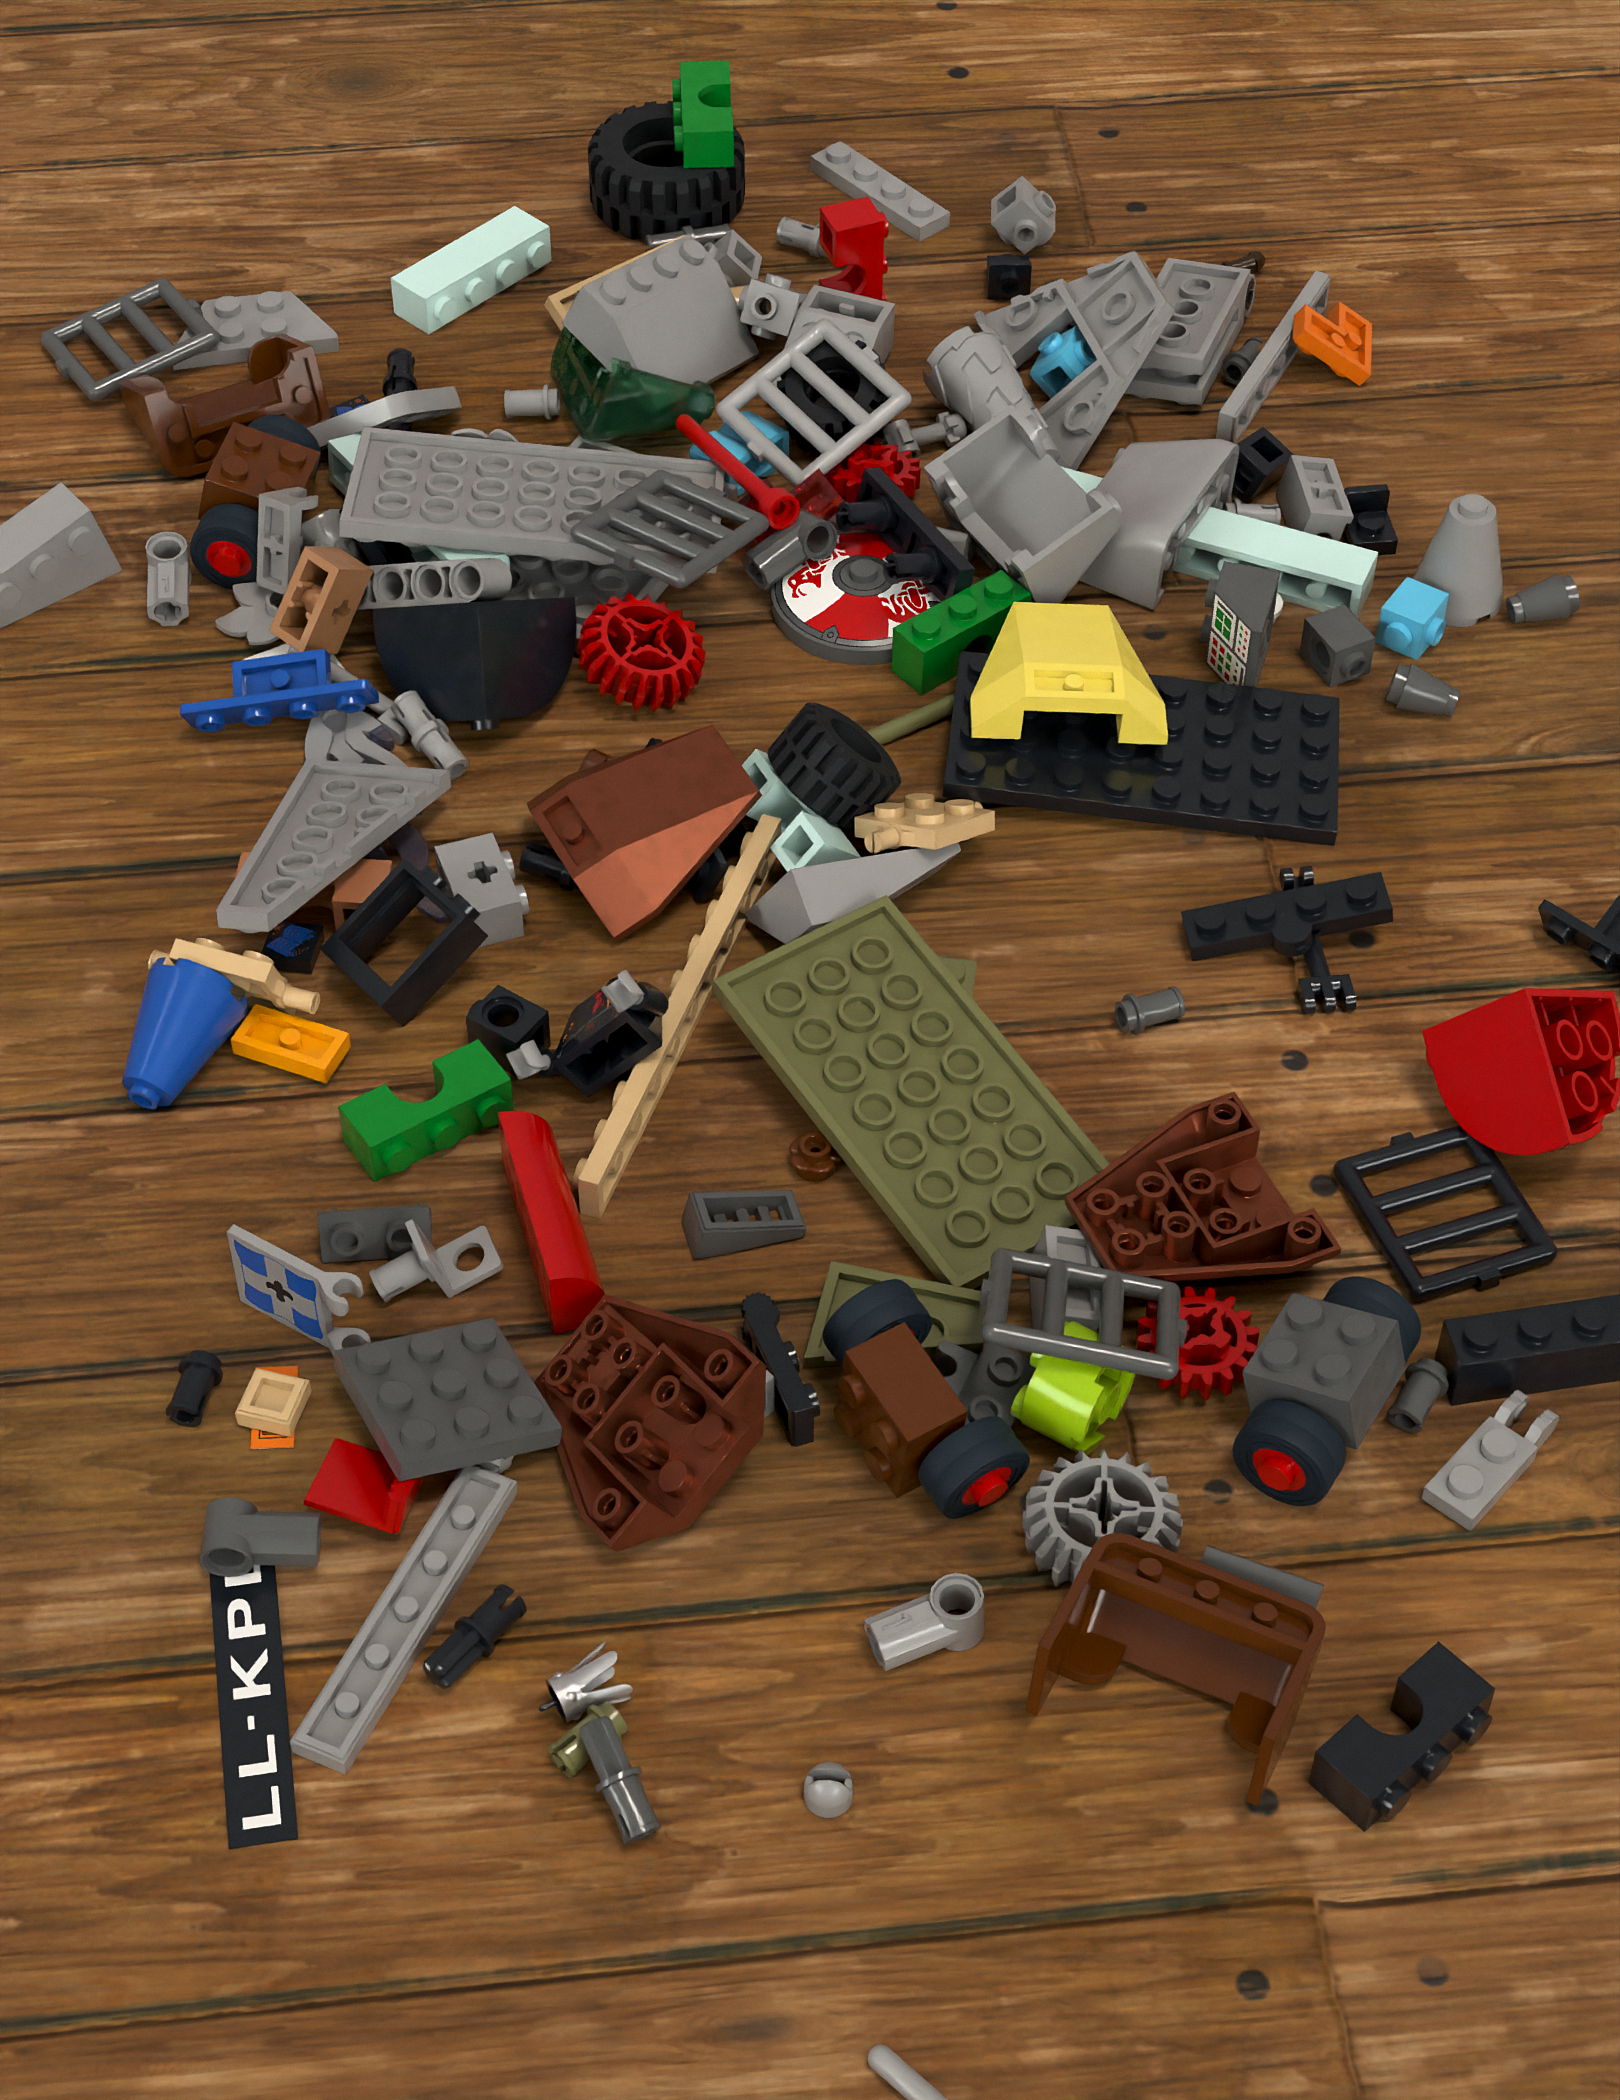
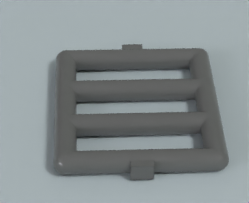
M164 278L151 282L49 329L40 336L42 346L56 360L55 364L59 374L65 380L71 378L92 401H99L120 391L119 381L141 375L152 376L216 346L220 341L219 333L203 317L201 306L193 298L186 300ZM162 298L196 335L174 345L140 307ZM124 315L158 353L135 363L102 325ZM86 333L119 371L96 381L64 345V342Z
M657 470L575 524L571 528L570 534L574 541L613 558L614 564L625 570L630 571L635 568L676 588L682 589L761 535L769 528L770 523L764 514L726 498V493L712 486L705 489L665 470ZM664 490L734 521L741 526L731 530L659 498L655 494ZM636 507L715 544L708 549L703 548L632 516L628 512ZM609 525L684 559L688 563L679 568L600 531Z
M999 1248L993 1252L988 1280L983 1279L979 1297V1305L985 1306L982 1337L989 1344L1164 1380L1173 1379L1178 1374L1179 1346L1184 1345L1187 1333V1320L1180 1319L1181 1292L1179 1287L1173 1282L1006 1248ZM1012 1273L1045 1279L1041 1330L1006 1323ZM1068 1284L1101 1291L1098 1342L1064 1335ZM1124 1296L1157 1302L1156 1354L1121 1347Z

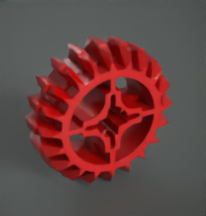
M630 592L622 601L615 596H611L605 605L598 603L582 625L577 643V654L580 655L579 669L587 671V684H600V696L607 694L615 696L616 707L623 701L632 704L635 712L642 705H646L653 713L661 707V704L672 709L678 700L685 701L691 694L692 689L700 681L703 673L701 670L706 659V651L702 649L704 636L695 633V621L682 620L683 609L675 611L668 609L666 599L658 604L651 602L648 593L641 600H637Z

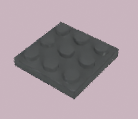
M494 1318L335 1350L333 1368L399 1482L560 1445L562 1426Z

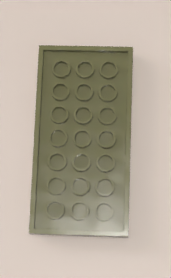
M887 895L713 979V995L939 1283L975 1289L982 1285L983 1279L988 1280L991 1256L995 1250L1006 1248L1032 1254L1045 1225L1081 1230L1065 1205V1197L1110 1163Z

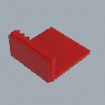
M335 1437L304 1499L303 1505L393 1534L395 1532L399 1534L426 1476L399 1482L382 1452Z

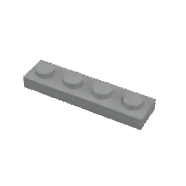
M839 141L810 156L811 171L853 199L869 197L878 212L885 214L888 222L918 242L950 226V212L845 143Z

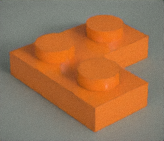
M1340 301L1328 312V319L1306 304L1294 315L1293 342L1296 343L1302 352L1307 355L1316 356L1329 365L1336 375L1342 378L1347 377L1359 386L1371 376L1372 323Z

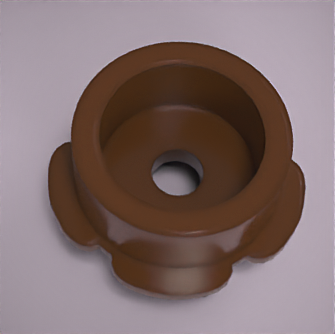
M810 1132L804 1136H798L789 1147V1153L792 1154L790 1162L796 1173L808 1181H822L831 1177L836 1170L837 1162L841 1160L840 1155L822 1132Z

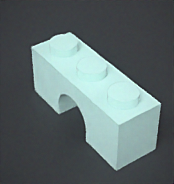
M755 749L742 764V767L762 796L746 815L757 821L760 820L762 814L781 818V835L770 849L788 872L794 868L860 858L861 856L839 826L822 818L803 804L780 780L771 765L768 754Z

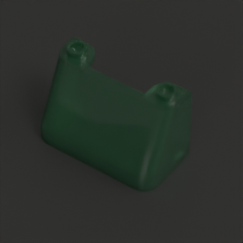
M563 326L552 355L550 372L568 412L583 439L602 443L677 429L676 419L682 414L689 415L699 425L704 419L707 420L712 415L715 406V393L707 382L698 380L691 385L632 368L630 362L614 357L610 363L612 371L608 370Z

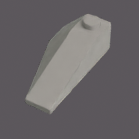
M955 843L937 850L915 848L790 869L746 914L751 923L784 944H787L885 895L892 901L938 872L961 851L959 843Z

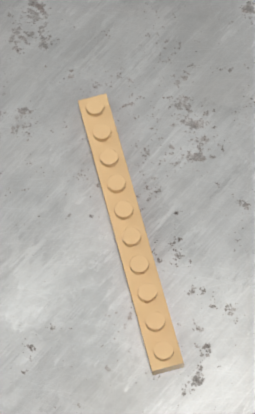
M762 814L754 832H746L741 844L740 859L737 865H730L726 871L722 888L723 893L720 899H713L706 913L705 928L702 934H695L690 942L687 964L684 970H677L673 975L669 989V1008L662 1016V1046L632 1067V1072L627 1082L620 1081L617 1085L612 1102L613 1110L608 1120L601 1119L593 1137V1149L588 1159H580L574 1172L573 1189L578 1190L580 1214L601 1219L712 995L713 979L722 975L749 920L746 912L759 900L778 862V858L770 847L781 835V818Z

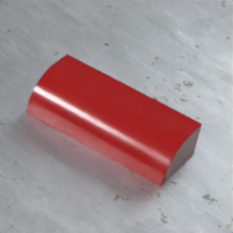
M524 1111L499 1112L503 1169L553 1334L576 1330L605 1295L553 1130L546 1120L533 1113Z

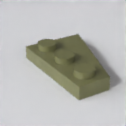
M831 1261L804 1356L805 1368L838 1365L836 1358L831 1355L825 1346L822 1337L828 1320L839 1307L860 1291L890 1279H899L907 1283L928 1311L932 1320V1327L921 1346L930 1358L934 1357L940 1341H949L976 1354L982 1353L985 1345V1340L982 1337L985 1306L979 1305L980 1291Z

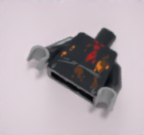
M624 970L617 975L618 977L609 980L606 986H603L599 991L575 1007L570 1014L557 1049H543L539 1051L535 1041L531 1040L522 1044L519 1049L507 1053L506 1057L520 1080L537 1072L541 1075H564L584 1095L590 1097L662 1046V1016L669 1008L667 996L650 983L644 981L638 983L627 970Z

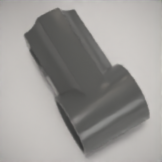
M800 508L797 520L790 527L777 530L746 552L741 560L742 564L756 586L767 590L808 559L813 561L826 559L837 545V529L832 523Z
M228 1497L214 1500L206 1509L199 1562L207 1572L223 1577L241 1576L248 1573L253 1565L318 1566L321 1552V1513L258 1511L257 1507L251 1502L240 1498Z

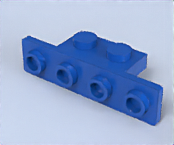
M325 649L234 661L232 662L234 697L180 705V716L198 731L217 732L223 730L225 724L243 722L246 725L260 726L269 724L272 718L290 716L294 719H310L318 716L319 711L336 709L344 713L359 712L365 709V705L379 703V693L366 679L332 683L330 654Z

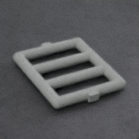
M821 319L719 402L716 406V413L747 443L748 452L759 463L766 460L796 490L806 491L908 407L912 398L911 394L879 365V356L868 346L861 349L830 320ZM825 340L889 399L871 414L867 413L805 355ZM792 367L853 423L855 427L835 442L772 382ZM756 395L765 400L821 453L818 458L803 470L739 411Z

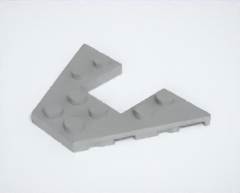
M1135 250L1118 256L1110 263H1100L1087 268L1088 275L1068 283L1062 278L1036 288L1029 295H1018L1011 298V305L986 315L981 310L973 314L978 324L992 327L1001 336L1017 364L1016 369L1038 351L1039 345L1054 332L1060 333L1073 320H1075L1097 360L1038 409L1048 425L1047 432L1059 452L1060 458L1057 463L1061 467L1075 471L1078 469L1175 312L1174 307L1145 260Z

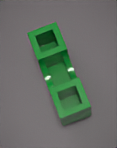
M729 61L680 62V78L672 79L675 152L683 151L684 168L734 167V129Z
M999 570L893 628L892 671L920 695H924L957 676L960 651H964L973 640L991 653L1013 602H1031L1032 594L1005 572Z
M479 1039L432 1061L436 1096L428 1101L419 1103L403 1101L397 1098L389 1087L384 1084L338 1106L343 1141L374 1182L393 1173L401 1172L411 1164L437 1151L448 1149L458 1141L486 1127L499 1124V1112L514 1111L511 1078Z

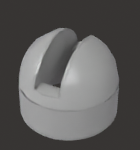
M832 1761L820 1762L811 1768L804 1781V1802L807 1808L815 1815L824 1818H834L845 1813L853 1801L854 1785L850 1773L841 1764Z

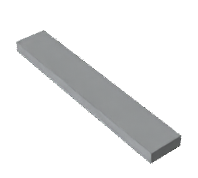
M1315 271L1220 410L1216 439H1224L1235 444L1238 442L1299 351L1298 346L1293 342L1294 315L1305 304L1321 315L1326 311L1331 279L1329 274Z
M476 1465L460 1468L290 1740L292 1753L346 1775L516 1497L518 1493L517 1481Z

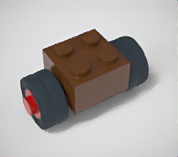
M279 415L259 417L248 426L236 422L232 423L205 477L198 515L200 522L190 542V555L195 567L204 577L216 585L233 590L232 586L235 584L256 582L260 493L301 487L307 489V497L311 496L317 470L320 466L321 451L316 438L305 426L293 419Z
M899 1279L885 1280L865 1288L847 1300L830 1317L824 1327L822 1336L824 1344L831 1355L836 1358L838 1365L842 1369L841 1377L839 1378L837 1405L834 1408L836 1420L843 1433L849 1438L855 1437L865 1451V1460L873 1477L880 1483L886 1482L896 1498L923 1486L925 1491L932 1497L939 1511L947 1518L958 1519L969 1516L1001 1498L1022 1478L1030 1464L1029 1454L1021 1441L1016 1438L1008 1423L1001 1417L988 1416L965 1425L967 1409L921 1346L932 1327V1320L928 1311L907 1283Z

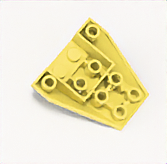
M1013 602L970 698L971 738L1020 739L1025 710L1116 714L1118 743L1167 745L1168 730L1165 703L1108 605Z

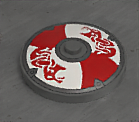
M874 529L852 530L851 532L837 531V545L826 559L821 561L808 559L771 586L772 615L781 632L796 646L814 656L849 665L892 663L893 628L940 603L921 580L899 582L898 584L887 582L883 574V563H888L885 557L895 552Z

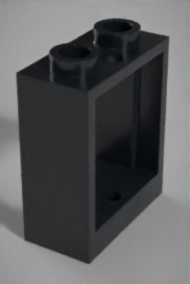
M405 858L319 948L403 1027L488 937L474 922L481 914L459 893L450 900L443 893L449 885L428 865L419 872ZM426 896L452 922L399 979L390 986L364 961Z

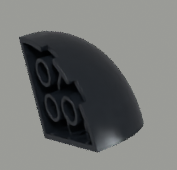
M575 597L372 609L378 654L383 669L396 692L401 695L410 690L416 691L436 719H441L442 721H470L471 730L500 728L499 719L527 716L543 708L554 698L563 685L574 655L577 631Z

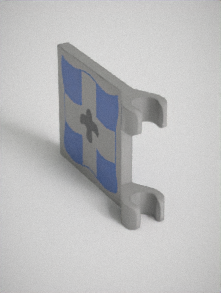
M235 1224L231 1226L227 1231L241 1302L329 1348L333 1357L335 1356V1350L371 1343L368 1333L364 1330L334 1327L332 1313L337 1316H345L349 1312L347 1300L339 1295L352 1293L357 1298H361L364 1295L362 1282L359 1277L347 1272H324Z

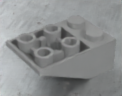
M813 285L798 309L784 349L819 320L828 319L854 343L860 340L866 343L871 350L874 349L880 357V362L884 363L894 347L895 303ZM781 376L772 382L776 387L777 381L782 380ZM842 389L851 398L856 395V392L852 390ZM822 395L814 403L821 407L834 408Z

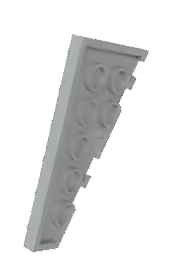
M307 759L217 907L218 928L238 929L244 933L270 932L451 788L450 770Z

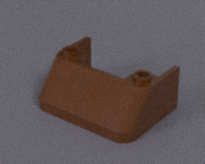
M1124 1533L1107 1534L1099 1538L1093 1545L1038 1644L1025 1712L1035 1716L1038 1715L1059 1675L1082 1684H1100L1112 1678L1121 1661L1234 1705L1228 1721V1731L1231 1738L1241 1748L1258 1755L1246 1802L1258 1806L1288 1742L1321 1649L1326 1630L1325 1621L1314 1607L1292 1597L1135 1536Z

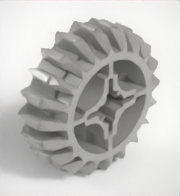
M1103 1447L1097 1458L1090 1459L1080 1449L1074 1458V1464L1059 1457L1053 1466V1472L1041 1471L1040 1476L1037 1478L1036 1486L1031 1487L1027 1493L1026 1511H1023L1022 1528H1024V1533H1026L1025 1545L1028 1553L1036 1554L1035 1564L1037 1565L1038 1572L1052 1570L1051 1578L1055 1587L1066 1581L1073 1582L1095 1542L1102 1536L1111 1533L1129 1534L1178 1553L1180 1545L1178 1537L1182 1534L1183 1520L1181 1519V1514L1178 1513L1180 1504L1177 1494L1168 1493L1169 1485L1166 1476L1151 1478L1152 1469L1149 1461L1137 1467L1131 1465L1128 1451L1119 1460L1109 1458L1107 1451ZM1099 1513L1103 1514V1526H1106V1534L1101 1532V1521H1098Z

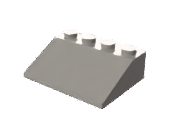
M690 234L582 286L562 321V324L652 415L755 360L759 355L758 348L747 324L740 322L741 311L738 310L736 300L719 264Z

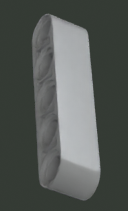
M497 558L456 559L368 566L374 571L357 610L498 601L509 593L512 576L506 563Z

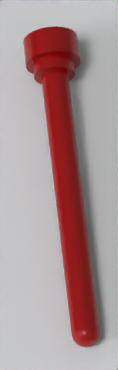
M687 414L677 417L675 423L677 429L758 501L759 513L767 517L772 528L777 530L786 529L797 520L800 513V503L791 493L784 488H770L692 417Z

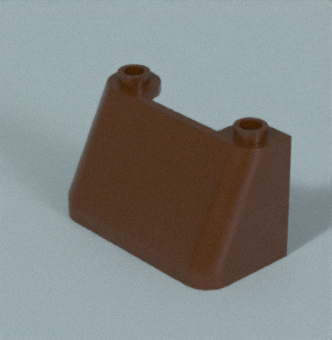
M283 333L256 342L248 353L247 363L251 376L250 380L176 402L170 400L164 384L157 378L149 375L122 380L118 384L128 412L162 467L175 476L190 477L209 471L233 422L248 426L259 417L279 415L293 419L308 428L331 419L313 346Z

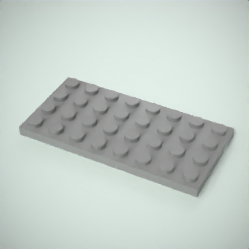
M363 427L339 520V537L354 538L360 542L389 541L399 542L409 547L430 545L449 547L456 550L471 549L506 553L507 556L516 554L541 556L551 561L573 559L589 561L595 565H608L614 563L613 558L572 539L570 532L575 524L657 470H665L705 489L712 486L721 491L724 489L725 472L713 461ZM664 490L655 494L659 498L721 525V516ZM636 507L628 512L632 516L703 548L708 549L715 544ZM609 525L600 531L679 568L688 563L684 559ZM717 566L712 568L707 573H716Z

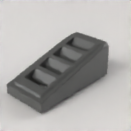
M793 1190L689 1193L681 1220L693 1258L715 1257L804 1237L806 1232V1226ZM776 1210L779 1220H772L769 1211ZM755 1215L756 1221H751L749 1216Z

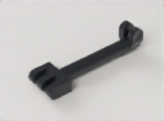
M1312 866L1300 867L1298 877H1294L1292 868L1280 869L1279 881L1282 891L1314 885ZM1312 931L1313 944L1303 954L1310 977L1299 978L1296 991L1302 1013L1304 1015L1315 1014V998H1319L1324 1013L1335 1012V996H1339L1344 1011L1355 1010L1356 995L1349 974H1330L1319 935Z

